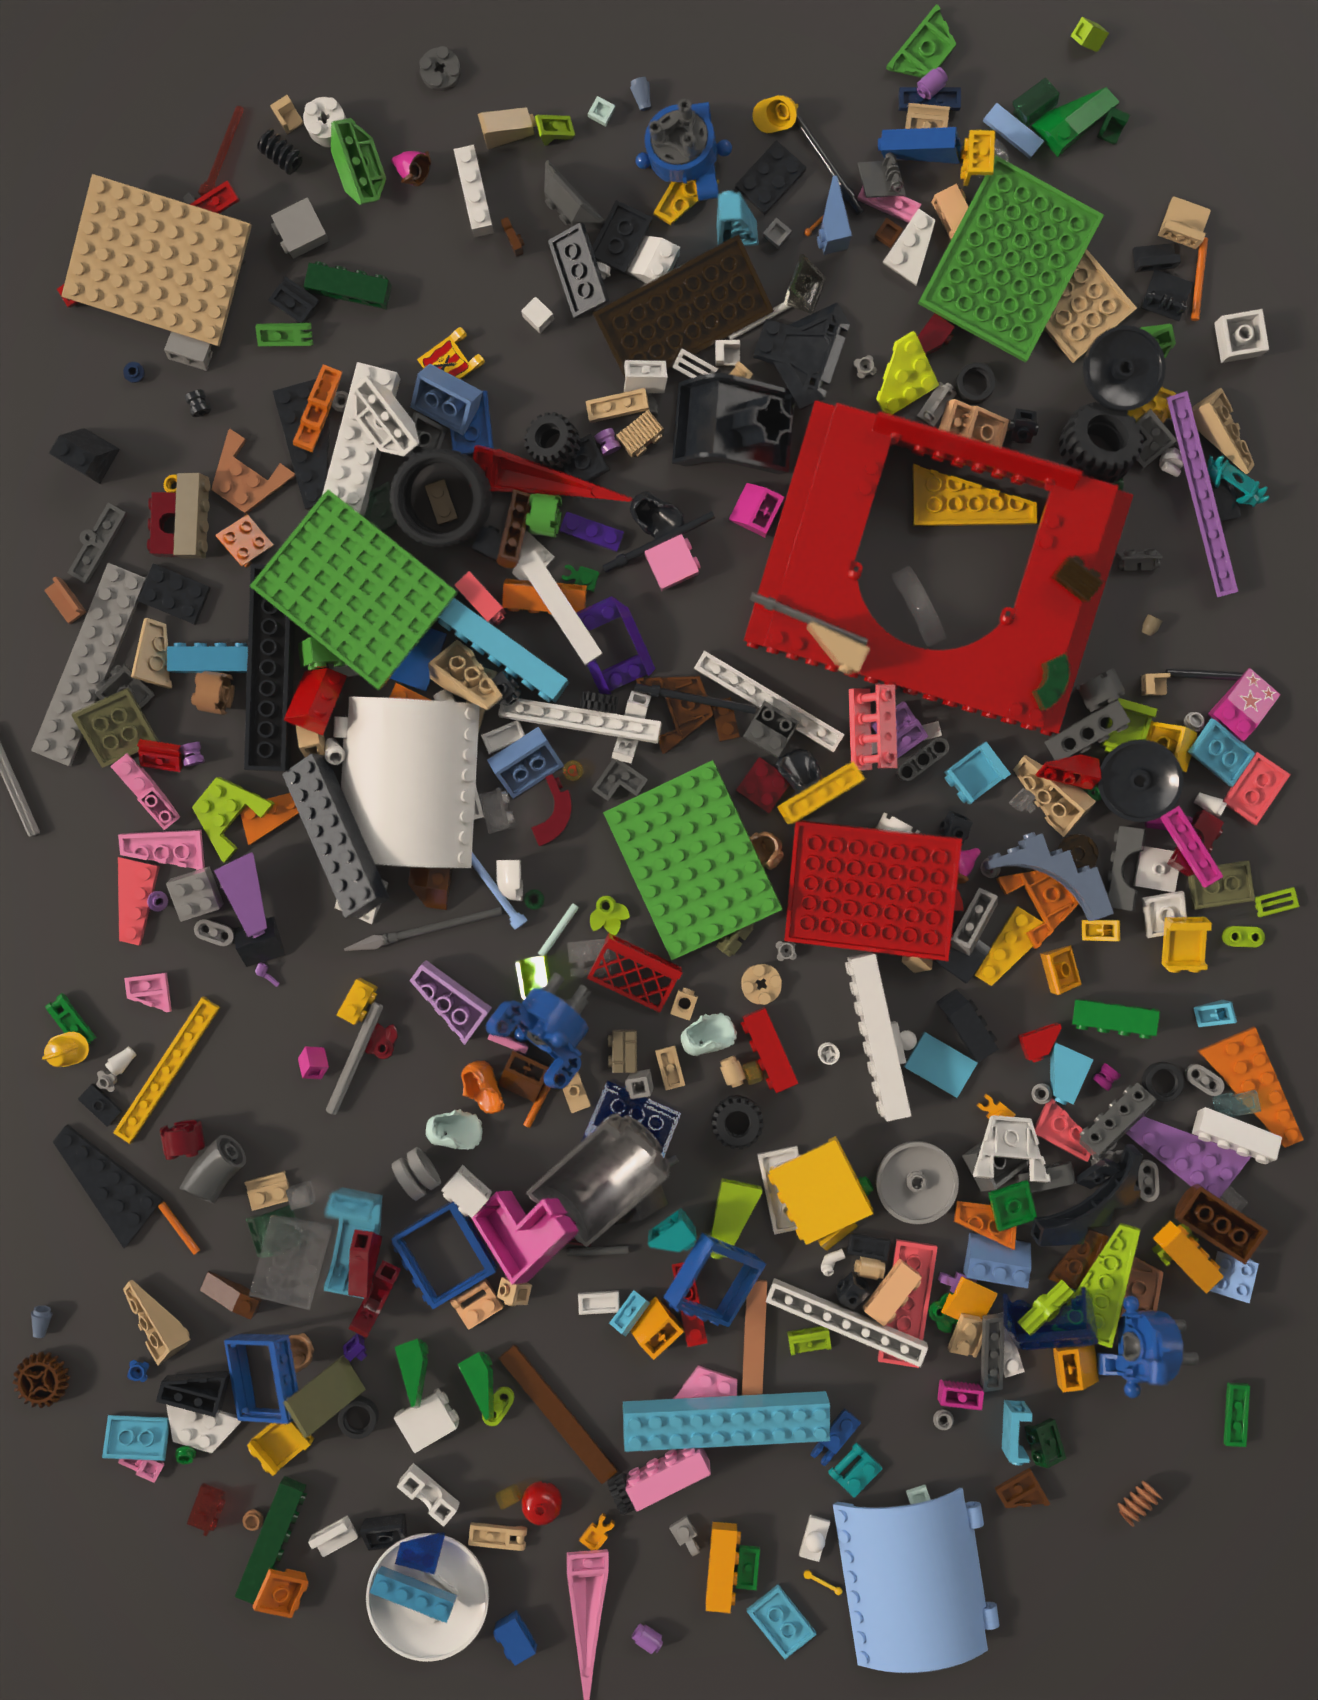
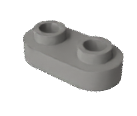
M203 919L199 920L194 926L195 935L199 939L210 943L228 946L235 940V931L227 925ZM205 925L209 927L208 933L203 931ZM224 932L228 933V939L226 940L222 937Z
M1191 1064L1186 1068L1185 1078L1192 1085L1210 1096H1218L1223 1092V1080L1199 1064ZM1196 1070L1198 1072L1197 1076L1192 1077V1072ZM1214 1082V1087L1210 1089L1209 1083Z
M1142 1160L1136 1183L1137 1187L1141 1190L1140 1198L1147 1202L1154 1201L1159 1196V1171L1154 1162ZM1148 1166L1149 1171L1147 1173H1144V1167ZM1146 1187H1150L1148 1193H1144Z

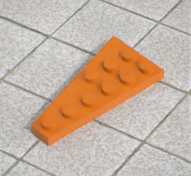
M1251 1027L1197 1050L1241 1101L1264 1124L1266 1129L1282 1137V1147L1286 1148L1304 1140L1256 1027Z

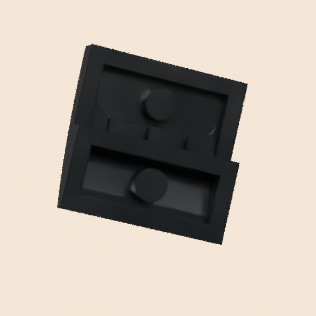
M1221 479L1220 485L1217 488L1211 481L1220 522L1240 518L1241 513L1239 504L1236 501L1237 496L1234 485L1225 479Z
M959 925L955 926L952 931L951 939ZM978 940L971 955L968 956L952 948L950 944L949 961L934 959L933 961L966 984L984 961L991 948L981 940Z

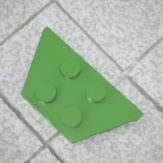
M936 4L891 59L887 64V70L923 78L932 69L940 67L956 47V42L949 33L947 22L942 18L939 5Z

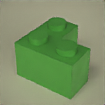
M314 637L298 643L301 668H308V671L326 667V664H333L334 667L346 666L345 662Z

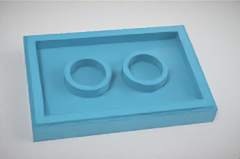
M1215 719L1209 720L1188 751L1190 755L1231 787L1234 786L1256 754Z
M923 1032L904 1067L958 1098L978 1063L928 1033Z
M108 1415L102 1458L165 1461L170 1427L169 1418Z
M779 1584L747 1608V1613L784 1659L788 1658L817 1635L814 1628Z

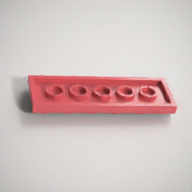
M896 1239L892 1267L900 1258L919 1272L922 1278L920 1279V1286L915 1291L912 1290L908 1295L907 1303L897 1309L894 1320L886 1325L923 1340L938 1247L932 1244ZM879 1350L878 1362L919 1368L916 1365Z

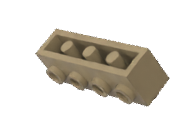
M177 473L173 555L183 559L206 558L208 550L206 542L209 529L207 518L210 508L208 496L211 485L209 477L201 473Z

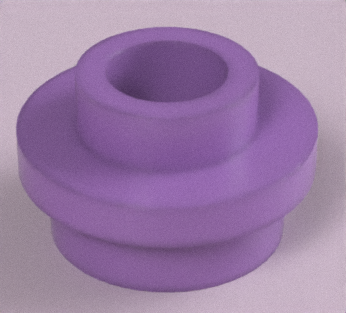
M154 891L148 896L147 904L153 911H162L168 904V897L161 891ZM160 898L161 903L156 905V900Z

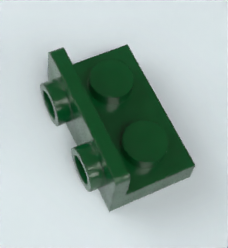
M1050 1418L1036 1426H1024L1026 1439L1032 1452L1031 1456L1036 1465L1050 1468L1067 1459L1055 1419Z

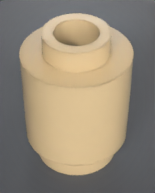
M735 1056L721 1060L720 1069L726 1084L731 1085L732 1088L742 1085L746 1077L740 1061Z
M860 1256L859 1260L856 1259L854 1272H857L858 1277L878 1280V1278L883 1279L885 1262Z

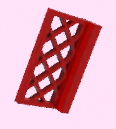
M608 933L587 979L660 1013L675 983L680 979L683 972L680 966ZM606 950L614 951L617 959L606 962L604 958ZM626 959L633 960L635 967L624 971L621 961ZM619 962L622 972L610 975L607 966ZM605 967L608 974L607 977L601 979L593 976L596 969ZM650 968L654 976L642 979L639 970ZM637 971L640 980L629 984L625 974ZM623 975L626 985L621 987L615 986L612 979ZM666 976L672 979L668 986L660 988L658 978ZM655 979L658 989L647 992L644 983ZM642 984L644 994L638 996L632 994L630 987ZM660 993L662 999L657 1006L650 1002L648 996Z

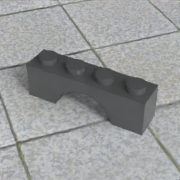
M1119 826V830L1115 831L1114 842H1117L1116 851L1113 850L1111 854V862L1114 865L1113 871L1110 870L1108 874V883H1111L1110 891H1106L1112 908L1135 911L1138 891L1127 883L1124 876V867L1127 860L1133 854L1144 851L1147 833L1145 829Z

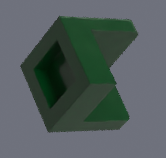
M1111 107L1097 137L1115 145L1130 115Z

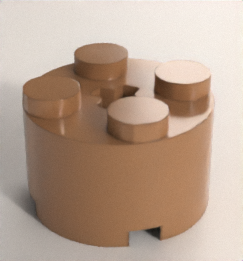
M212 671L197 673L195 677L196 689L191 698L192 705H196L199 711L221 715L227 714L228 712L225 710L226 708H231L235 693V686L231 685L230 680H233L232 675Z

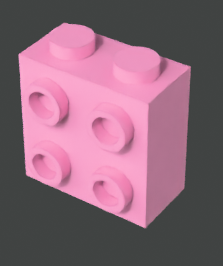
M682 534L644 551L661 591L699 574L700 563L696 556L692 557L689 551L692 549L688 538L684 539Z

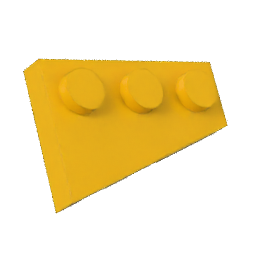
M696 179L687 181V184L671 181L653 215L672 225L699 201Z

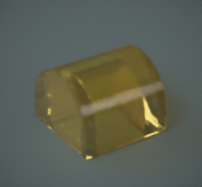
M756 1059L741 1065L749 1085L763 1080L764 1075Z
M515 1483L496 1493L497 1502L502 1510L519 1502L522 1497Z

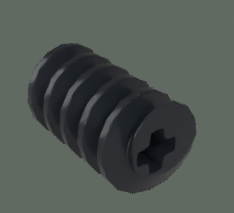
M270 128L261 136L257 148L268 159L272 160L274 164L278 165L280 169L285 170L288 175H291L297 171L302 163L303 158L298 157L300 150L295 149L293 151L294 146L292 144L287 145L286 139L280 140L281 135H274V129Z

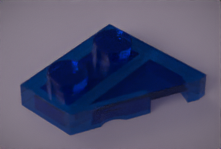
M441 1532L401 1542L395 1564L435 1574L446 1533Z

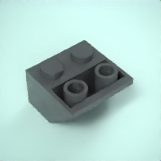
M764 701L743 738L778 758L798 726L799 721Z

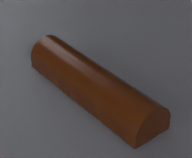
M516 489L512 491L497 557V563L505 568H514L519 562L526 530V516L530 512L531 507L529 506L531 494Z

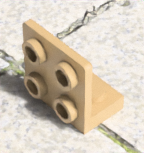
M1173 196L1158 236L1197 249L1205 238L1206 233H1203L1211 210Z

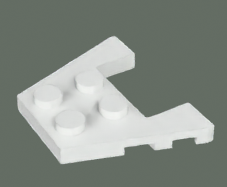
M990 1116L973 1177L994 1178V1157L1029 1160L1030 1181L1050 1182V1176L1046 1173L1044 1164H1046L1044 1157L1041 1156L1038 1148L1039 1141L1032 1119Z

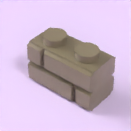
M612 1030V1035H608V1047H612V1055H608V1068H612V1073H636L637 1030Z

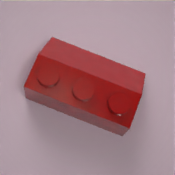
M329 668L305 671L284 717V721L323 736L347 675Z

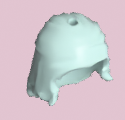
M705 1013L696 1022L682 1031L681 1042L685 1052L693 1056H700L701 1054L715 1052L734 1045V1040L737 1039V1031L730 1017L725 1016L723 1013L711 1015Z
M461 1109L454 1110L450 1113L432 1116L426 1125V1136L431 1144L461 1150L474 1149L482 1140V1122L476 1114L472 1115L471 1113L463 1112Z

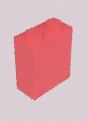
M470 571L454 585L492 626L494 624L498 626L505 619L504 615L506 612Z

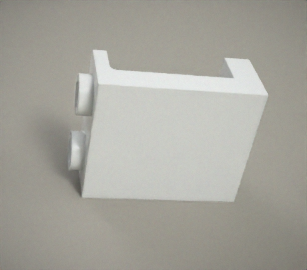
M439 1388L433 1394L422 1399L419 1408H402L394 1416V1420L414 1454L458 1427L459 1416L454 1409L450 1408L446 1393L441 1392Z

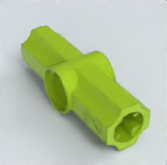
M1061 1280L1047 1294L1039 1296L1034 1301L1033 1307L1018 1323L1030 1336L1033 1335L1046 1321L1053 1320L1059 1314L1060 1308L1075 1295L1074 1291Z

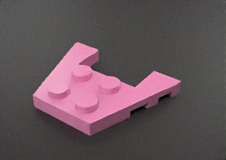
M698 1365L673 1399L737 1396V1378Z

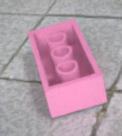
M704 1448L672 1449L666 1452L664 1457L660 1459L654 1458L647 1462L646 1466L640 1469L636 1467L629 1471L626 1476V1491L636 1511L711 1475L710 1460Z

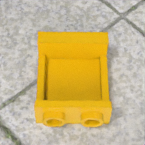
M1165 917L1161 964L1169 972L1179 973L1181 970H1188L1194 973L1208 970V965L1205 963L1207 931H1211L1212 922L1206 917Z
M294 1422L289 1424L270 1423L255 1435L247 1446L250 1454L255 1458L257 1457L262 1463L261 1465L265 1472L274 1476L279 1469L303 1449L306 1450L312 1444L314 1437L310 1435L304 1438Z

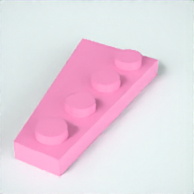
M202 830L124 833L118 835L120 855L153 860L164 864L169 863L196 870L205 868Z

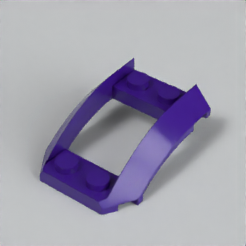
M611 596L576 612L588 631L621 617L638 653L603 671L600 670L596 659L587 664L600 694H611L610 691L644 675L649 677L656 669L627 606Z

